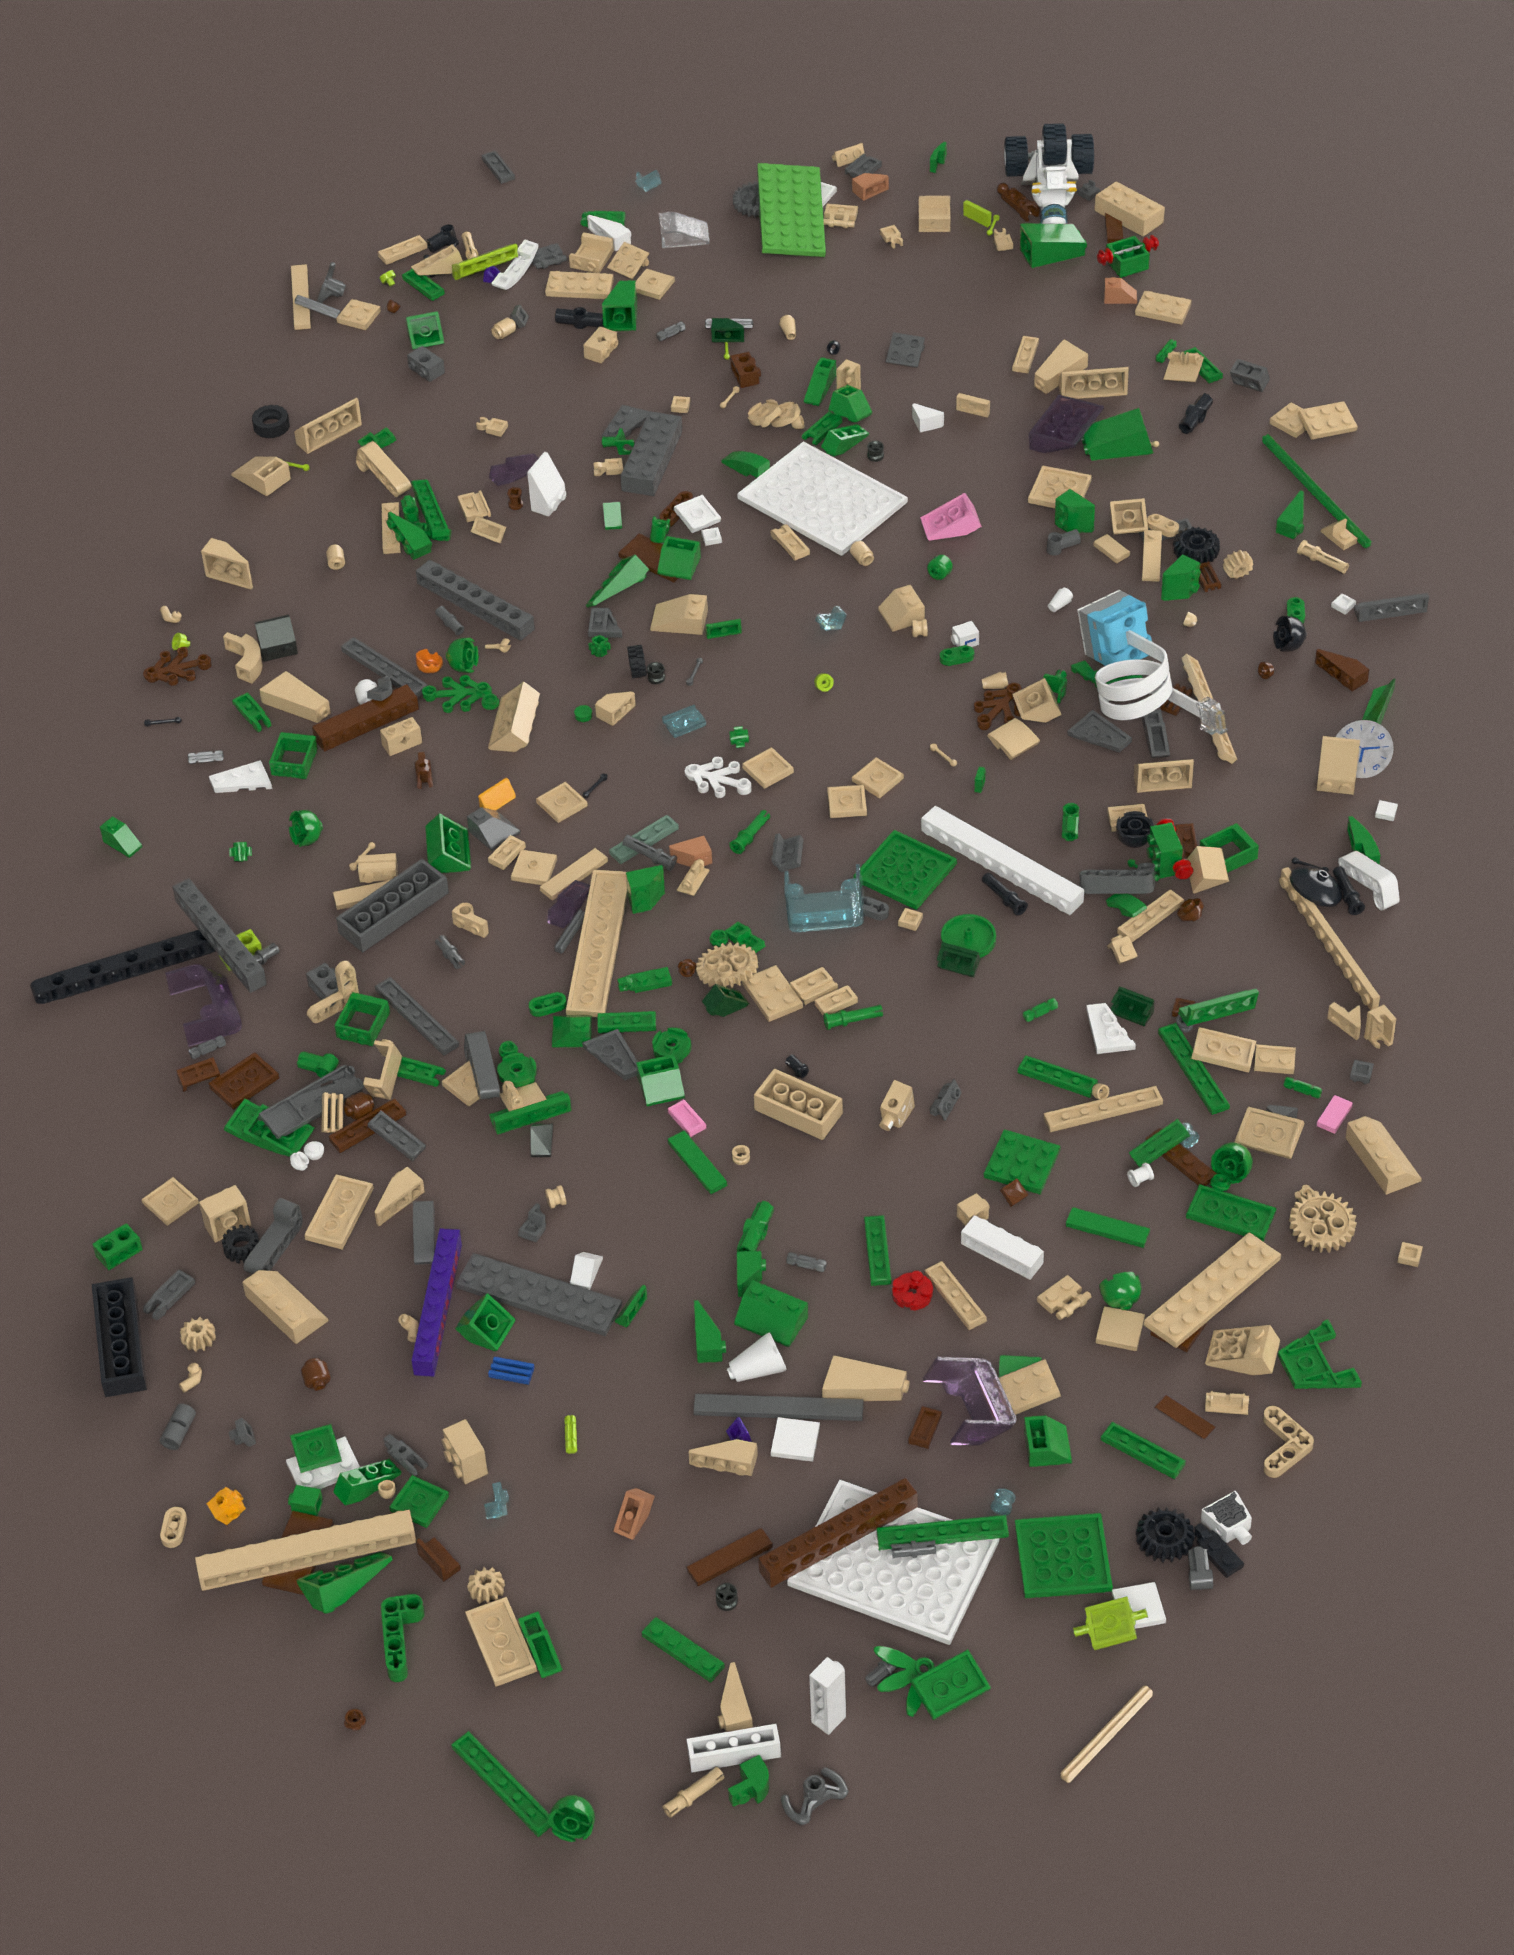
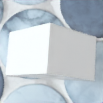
M915 403L912 405V418L920 432L944 426V412Z
M586 1252L575 1255L570 1284L590 1290L603 1256Z

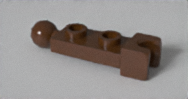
M1004 182L997 186V192L1001 194V198L1015 209L1022 219L1028 222V215L1039 216V206L1034 201L1028 200L1015 188L1009 189V186Z

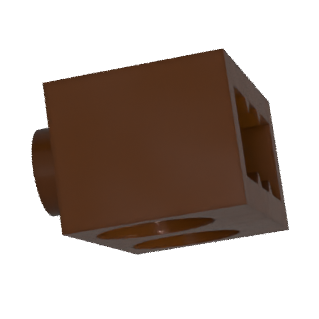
M749 351L731 355V370L740 388L759 384L761 371L756 366L755 358L751 357Z

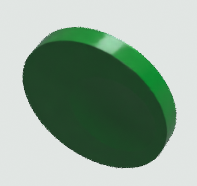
M974 914L958 915L944 924L941 930V944L944 942L979 952L980 958H982L995 947L996 930L992 923L984 917Z

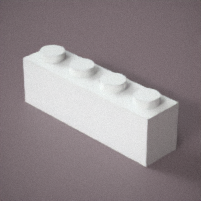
M974 1215L961 1231L962 1245L1030 1280L1043 1264L1044 1251L1038 1246L1025 1242L1022 1238L1006 1232L1003 1228L992 1225L985 1219Z
M827 1657L810 1674L811 1722L828 1735L846 1717L845 1669L839 1662L832 1661Z
M776 1724L687 1739L691 1773L714 1769L715 1767L739 1765L757 1755H760L763 1760L781 1757L780 1740Z

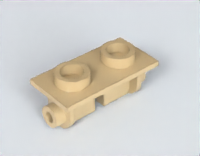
M863 143L834 152L832 160L836 161L837 167L852 163L862 154H865Z
M698 859L694 861L677 891L692 896L696 894L710 871L704 868L703 860Z
M1211 1391V1393H1206L1205 1412L1248 1415L1249 1396H1246L1245 1393H1230V1395H1226V1393Z

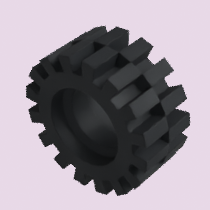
M642 644L628 646V659L632 678L647 676Z
M239 1225L237 1229L236 1226H233L232 1231L228 1229L226 1231L227 1234L224 1233L222 1245L224 1254L227 1259L230 1258L231 1262L236 1260V1263L240 1264V1260H243V1263H245V1260L259 1242L258 1234L254 1228L250 1229L248 1225L243 1228V1225ZM240 1241L249 1242L247 1245L243 1247L234 1246L237 1242Z

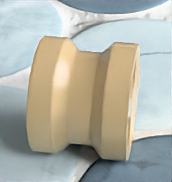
M926 619L921 621L912 620L913 637L918 635L927 636Z
M561 1185L553 1190H545L550 1209L555 1208L559 1204L562 1206L566 1205V1198Z

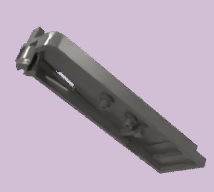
M343 1065L260 1112L258 1120H262L277 1139L285 1137L322 1115V1094L324 1092L328 1094L336 1093V1095L343 1094L344 1103L347 1097L362 1092L363 1082L360 1078L354 1076L355 1069L353 1066ZM333 1080L332 1083L321 1087V1084ZM328 1099V1111H330L331 1099Z

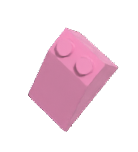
M966 493L920 517L929 541L968 535L982 527L975 507Z

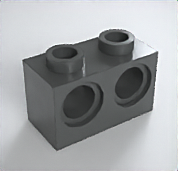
M1237 359L1230 370L1233 383L1263 392L1270 380L1266 367Z
M326 963L306 973L308 986L321 1000L338 992L335 969L330 968Z

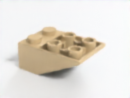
M254 457L231 474V476L265 496L270 495L291 479L288 463L278 457Z
M1271 1325L1214 1330L1205 1364L1249 1375L1272 1374L1280 1339Z

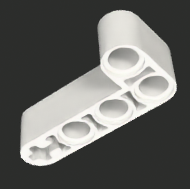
M1353 851L1338 859L1339 866L1344 867L1347 875L1373 891L1374 903L1379 910H1385L1399 903L1398 883L1392 872L1358 851Z

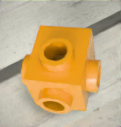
M227 1487L217 1492L216 1496L206 1503L215 1519L226 1525L239 1517L240 1513L246 1509L242 1502V1495L237 1490L232 1491Z

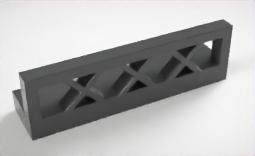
M1428 593L1362 602L1359 605H1354V612L1358 622L1427 612L1429 595Z

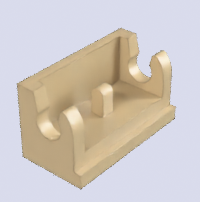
M846 359L836 369L837 389L848 384L861 390L860 364Z
M1385 1005L1367 1013L1364 1038L1368 1039L1378 1049L1380 1044L1377 1040H1382L1384 1044L1390 1046L1393 1045L1396 1018Z

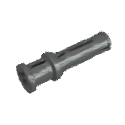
M628 834L623 840V846L652 859L654 864H660L666 867L668 871H671L677 862V856H671L661 848L655 849Z

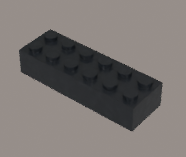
M133 1277L92 1284L101 1384L105 1398L147 1390L137 1293Z

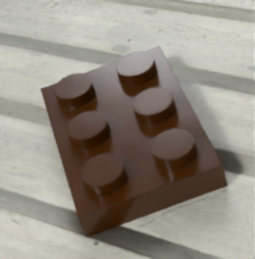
M254 1052L208 1084L209 1088L234 1110L244 1099H250L278 1080L279 1073Z

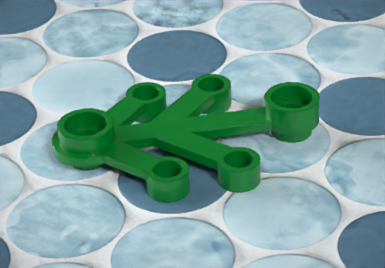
M468 675L460 677V684L453 681L449 676L442 679V686L444 688H452L454 690L436 691V688L430 685L422 689L423 698L427 702H432L438 697H452L449 701L442 704L445 713H451L455 704L467 695H471L467 700L460 702L461 710L468 712L471 710V704L479 698H483L486 694L492 693V688L487 682L476 683Z

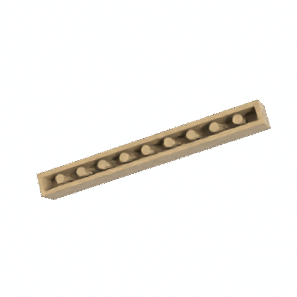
M405 1510L361 1521L356 1520L343 1525H334L325 1529L312 1530L298 1535H290L276 1540L271 1539L258 1544H249L240 1548L226 1549L213 1554H204L200 1557H195L201 1589L204 1591L416 1543L410 1510Z

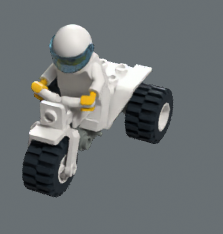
M1064 123L1044 124L1042 128V141L1037 140L1038 150L1032 151V153H1028V143L1025 136L1006 137L1004 141L1005 174L1007 177L1023 176L1021 185H1033L1032 197L1037 205L1041 207L1040 224L1068 223L1065 206L1069 204L1077 191L1075 183L1078 181V174H1092L1094 170V140L1092 134H1072L1071 138L1067 139Z

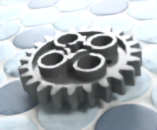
M754 181V184L748 182V185L742 184V188L738 187V190H735V194H733L734 208L738 209V212H742V215L748 214V217L754 215V218L757 215L760 216L758 183Z

